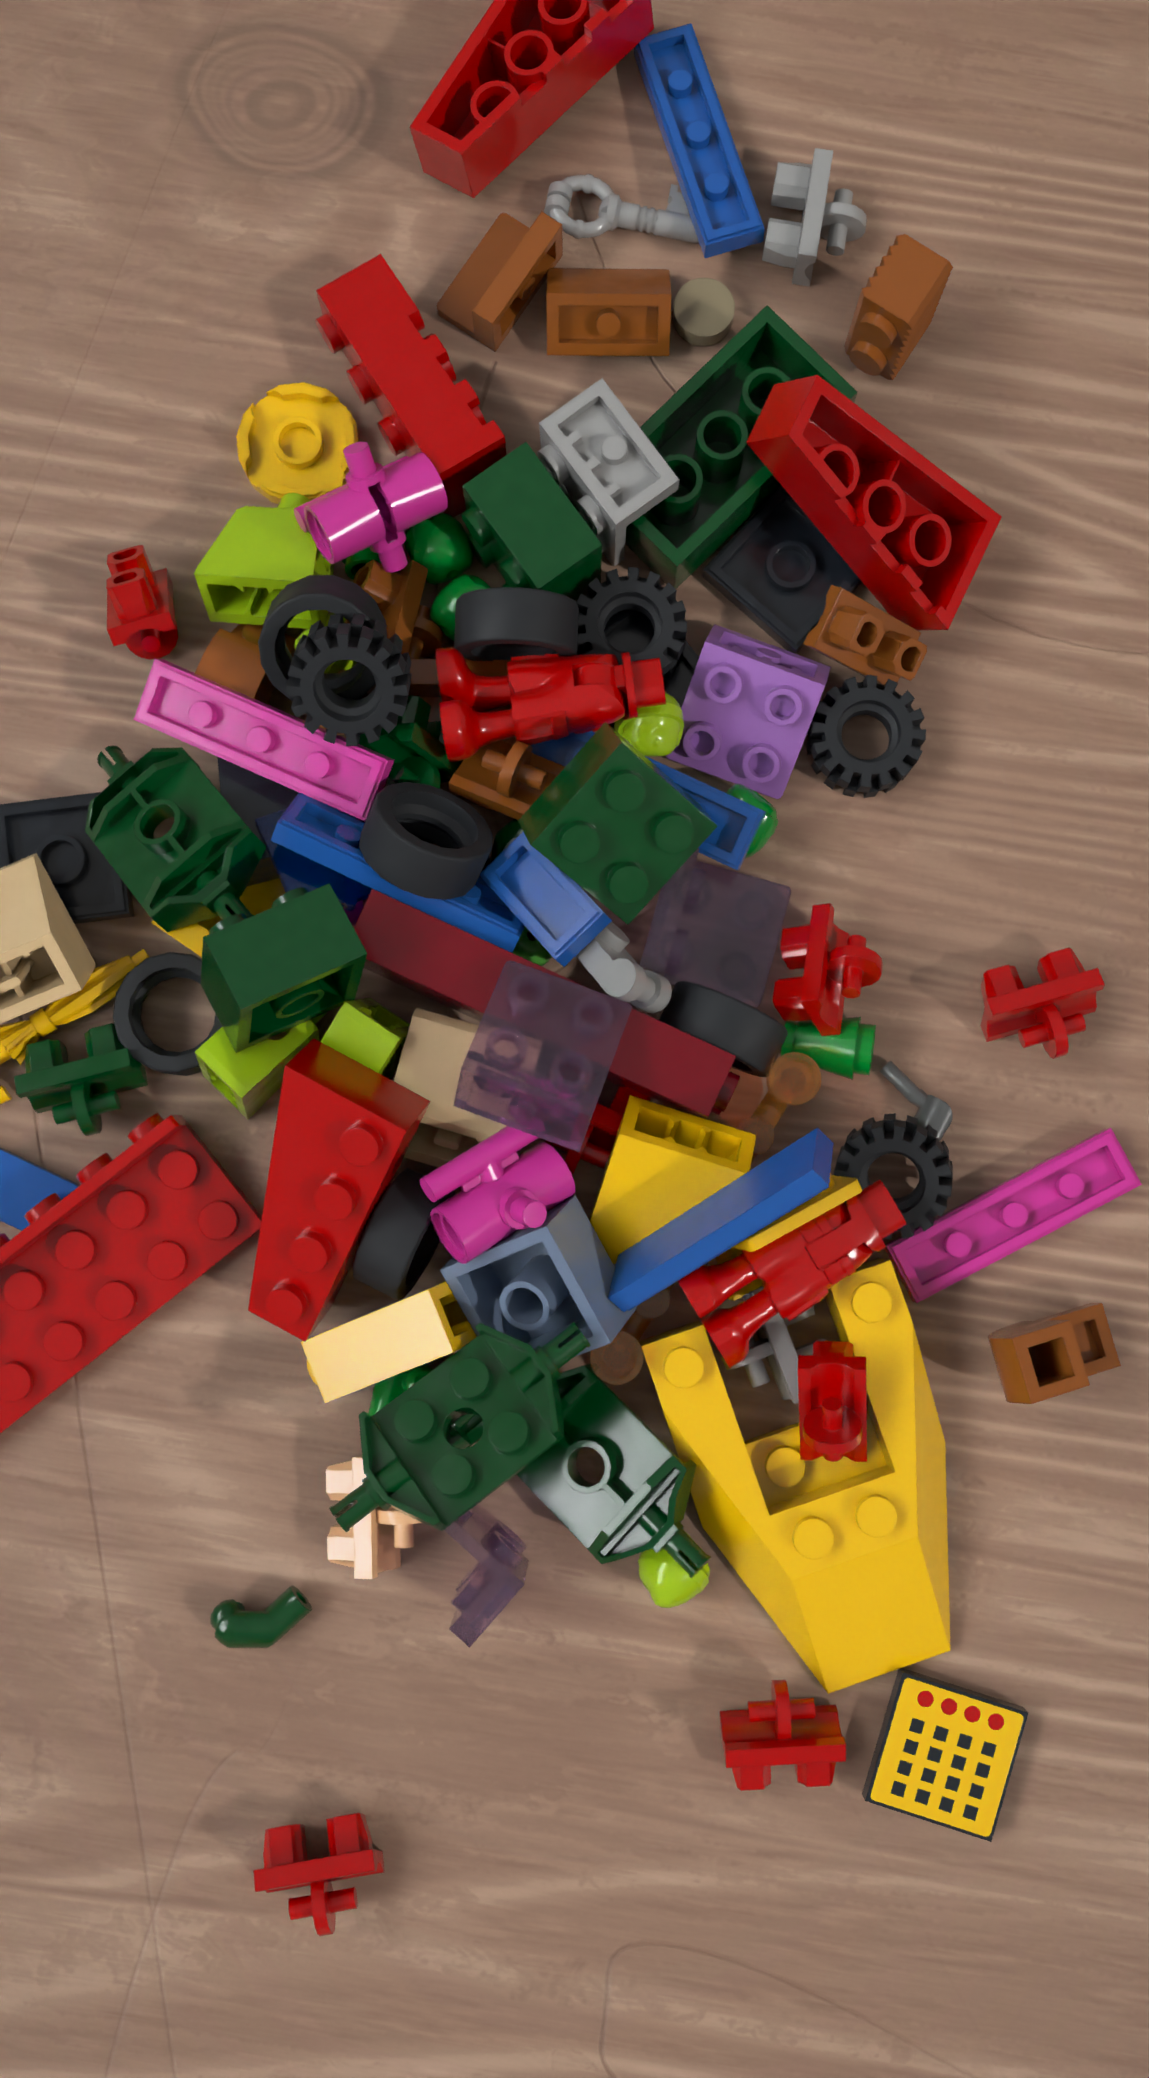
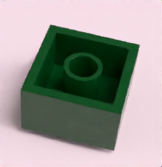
M527 442L462 486L466 511L461 514V517L470 532L467 538L473 547V554L484 568L494 564L506 581L501 587L546 590L563 594L577 602L580 594L585 596L588 594V584L595 578L601 583L602 543Z
M606 722L518 820L533 848L627 925L718 827L695 799Z
M330 883L312 891H309L307 887H299L278 897L273 902L272 908L249 918L244 913L235 914L219 921L210 929L209 935L203 937L201 987L237 1053L342 1006L345 1001L355 1000L367 952Z

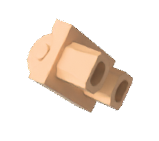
M362 1455L352 1457L350 1461L327 1467L326 1493L330 1500L341 1501L363 1484L362 1479L366 1475L363 1470ZM379 1506L351 1527L348 1532H345L339 1524L330 1528L327 1536L328 1561L354 1567V1579H374L378 1577L380 1572L401 1567L400 1548L414 1547L413 1524L422 1522L393 1507L385 1511Z

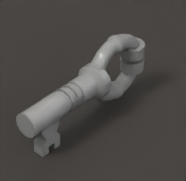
M591 174L569 176L562 181H554L549 186L544 213L561 223L562 231L576 239L597 237L608 230L613 231L615 228L620 227L634 231L637 229L639 232L646 231L648 234L652 232L658 236L698 243L682 193L677 192L679 185L671 184L668 198L669 204L666 210H655L652 207L649 209L647 206L640 207L638 204L624 202L619 195L613 192L608 184ZM573 192L593 193L601 199L598 219L584 222L580 219L574 220L568 216Z

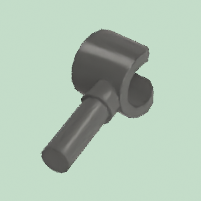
M889 1061L880 1070V1073L910 1103L919 1108L914 1116L918 1118V1125L925 1129L929 1124L937 1131L936 1138L940 1141L953 1119L950 1106L935 1096L927 1095L892 1061Z

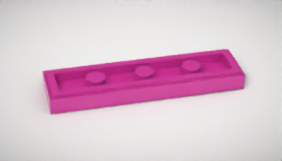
M154 659L133 719L363 821H366L376 795L384 789L394 763V759L362 745L346 746V738L339 735L336 736L335 744L323 740L326 732L325 729L318 727L314 734H312L304 727V720L164 659Z
M1107 1128L951 1209L942 1216L934 1218L933 1226L926 1231H923L921 1226L914 1229L913 1237L902 1239V1236L894 1239L885 1244V1250L912 1301L918 1303L1142 1184L1113 1130Z

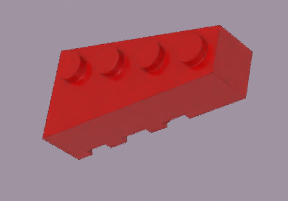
M494 0L409 127L423 172L475 198L654 29L651 0Z
M379 254L316 290L323 315L316 318L315 322L331 352L335 354L343 350L353 366L346 370V373L362 403L366 405L374 401L382 414L383 419L378 421L377 424L392 453L397 456L405 452L406 456L410 457L421 452L430 459L442 480L447 495L448 507L441 514H449L455 517L466 511L462 486L507 455L505 435L494 420L486 424L478 406L480 404L479 398L466 378L454 385L453 382L456 381V374L449 360L447 350L436 334L431 333L424 338L419 332L425 329V325L419 309L383 256Z
M819 375L774 384L746 442L889 615L917 631L948 630L1002 516Z
M314 1038L284 1068L248 1306L249 1312L306 1342L332 1307L353 1264L363 1233L377 1205L391 1185L431 1102Z

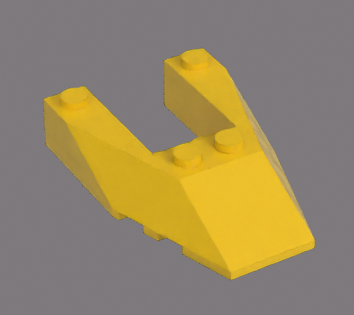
M880 1258L863 1263L852 1275L845 1277L828 1289L829 1294L825 1297L840 1341H848L853 1344V1356L866 1357L867 1462H855L845 1456L836 1462L828 1461L823 1456L814 1460H800L799 1422L744 1441L705 1327L699 1320L639 1341L678 1458L683 1463L692 1460L696 1464L690 1493L702 1527L828 1694L951 1651L945 1439L914 1325L891 1260Z

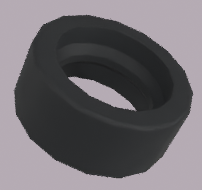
M309 575L286 585L271 602L258 640L260 660L272 685L286 697V685L289 679L288 672L293 657L286 646L285 633L288 624L297 614L306 610H327L335 614L342 613V616L351 623L353 614L358 613L365 615L363 626L372 629L377 619L386 624V620L375 599L356 583L334 575ZM359 662L351 669L342 673H324L325 681L330 690L339 696L349 699H361L376 684L370 669Z
M497 587L467 592L456 600L454 648L460 651L464 658L472 661L511 660V657L544 654H559V657L577 655L579 608L575 600L563 594L546 590Z
M403 782L388 785L376 795L361 831L359 847L366 863L381 878L399 889L424 898L448 900L466 895L475 886L491 852L493 834L486 820L470 804L450 792L427 784ZM414 835L428 839L438 846L425 842Z
M167 952L146 958L127 973L116 992L113 1021L119 1041L124 1048L130 1050L133 1059L164 1074L189 1076L202 1072L195 1051L222 1028L216 1014L214 1026L208 1037L195 1048L182 1052L166 1051L155 1045L146 1035L141 1020L143 1002L150 990L162 981L179 977L192 979L201 984L202 959L193 954Z
M688 981L676 982L670 1001L659 1019L661 1022L735 1055L736 1058L731 1066L732 1068L758 1077L769 1076L788 1035L785 1026L762 1011L717 990Z
M406 1168L395 1178L377 1205L363 1233L352 1266L354 1279L394 1299H403L412 1290L440 1242L431 1221V1210L455 1195L454 1190L436 1202H432L425 1195L420 1185V1179L425 1175L410 1168Z

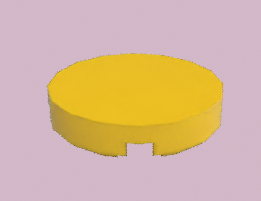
M305 382L278 385L267 391L265 398L261 399L256 405L253 402L245 411L236 436L238 460L253 488L270 502L279 504L281 498L288 493H298L313 500L347 484L345 476L349 472L343 450L350 444L360 442L359 431L350 411L328 389Z

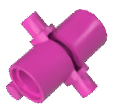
M367 442L350 444L343 450L349 472L345 476L347 484L294 508L295 518L305 533L310 531L317 548L330 564H335L369 547L372 552L378 553L385 572L399 571L408 564L402 546L406 541L404 530L447 509L448 500L444 485L435 466L424 453L418 452L410 457L404 456L382 466L379 463H374Z
M529 1112L420 1179L422 1190L432 1202H436L458 1187H461L462 1191L434 1207L430 1212L433 1227L440 1241L453 1258L461 1264L470 1262L514 1234L516 1229L523 1230L528 1227H540L544 1223L548 1211L575 1193V1183L567 1164L549 1144L540 1142L518 1156V1150L545 1133L540 1119L532 1112Z

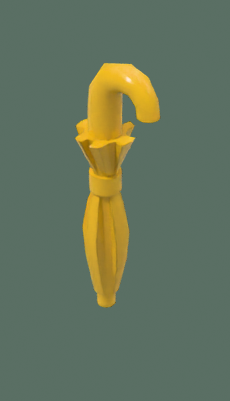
M142 949L131 957L127 955L95 968L81 991L50 1003L46 1009L42 1008L29 1016V1020L0 1025V1065L11 1058L16 1059L21 1065L25 1060L26 1046L28 1044L36 1043L41 1036L45 1037L56 1030L58 1025L67 1024L96 1012L116 996V992L127 973L146 958H150L146 950ZM3 1085L0 1086V1104L12 1099Z

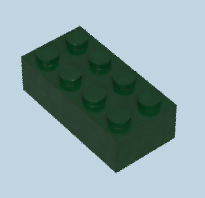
M768 305L640 427L678 477L679 487L677 491L626 526L625 544L654 573L660 575V579L664 583H670L675 589L742 526L781 485L746 443L774 384L819 375L852 402L855 401L857 391Z

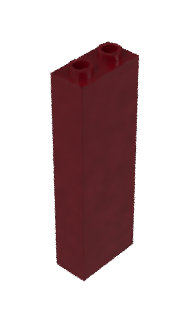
M373 888L354 926V930L367 952L364 968L504 1033L542 1043L541 1050L562 1060L572 1061L591 1070L593 1074L616 1085L629 1087L650 1097L651 1101L706 1119L709 1117L710 1112L720 1115L721 1111H725L738 1084L740 1076L730 1072L736 1058L735 1055Z

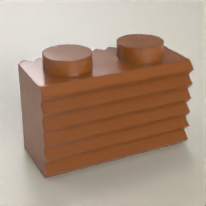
M906 234L896 236L893 246H889L887 255L882 257L880 266L875 268L873 277H869L866 287L861 289L844 345L846 354L859 370L868 375H881L888 380H894L932 322L934 313L937 310L936 307L946 287L945 284L953 269L949 260Z

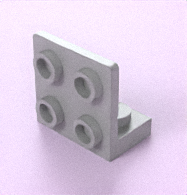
M601 378L539 422L541 449L537 451V455L602 543L603 554L613 566H616L624 560L626 526L677 491L679 479L603 378Z

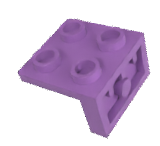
M714 624L703 645L681 708L684 728L680 743L666 757L672 761L734 784L744 785L772 798H781L824 691L831 667Z

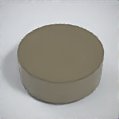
M697 278L683 285L675 297L673 307V324L680 337L688 343L697 346H710L724 339L732 327L735 313V302L730 290L723 283L711 278Z

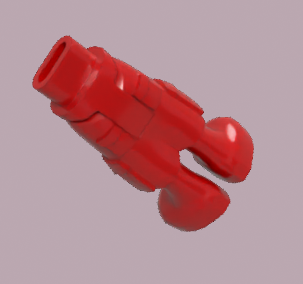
M452 647L436 649L435 652L442 702H440L442 733L449 761L465 760L475 755L480 748L512 737H516V741L520 740V742L533 745L550 740H558L569 736V733L572 732L575 734L589 731L594 732L605 722L611 724L620 719L637 718V708L666 705L660 658L631 661L630 652L621 653L622 665H619L618 658L613 654H584L559 657V654L511 657V661L507 662L508 675L482 676L473 673L469 669L463 654ZM508 705H511L512 708L503 711L485 712Z
M879 1179L862 1189L860 1194L847 1200L846 1204L843 1202L753 1252L741 1250L742 1254L721 1264L702 1265L678 1280V1283L699 1318H702L703 1325L725 1362L731 1368L744 1361L749 1352L750 1339L769 1319L778 1313L782 1319L786 1318L790 1322L813 1305L820 1303L829 1294L828 1289L856 1272L870 1258L873 1251L879 1252L886 1248L882 1240L883 1238L907 1224L889 1191ZM756 1279L762 1280L763 1290L731 1308L717 1309L725 1300Z

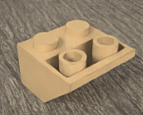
M37 853L0 868V1024L81 991L96 967L94 959Z
M416 1007L394 1082L431 1102L404 1157L441 1167L523 1117L526 1113L542 1043Z

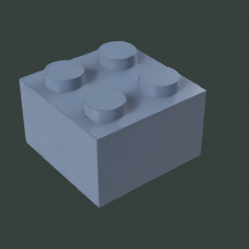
M576 1195L571 1196L548 1211L546 1219L540 1227H528L523 1230L516 1229L514 1234L470 1262L461 1264L452 1257L440 1269L476 1336L480 1334L475 1326L482 1323L531 1345L533 1349L538 1345L543 1347L568 1328L572 1322L576 1324L591 1345L576 1356L605 1346L614 1340L637 1309V1307H634L630 1311L623 1312L608 1299L615 1267Z

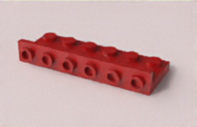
M159 1113L150 1116L127 1135L133 1143L129 1148L115 1159H112L108 1153H104L85 1166L76 1175L81 1185L62 1200L57 1193H53L35 1205L24 1215L30 1225L11 1240L5 1233L0 1234V1434L260 1230L262 1216L182 1115H170L166 1119H163Z

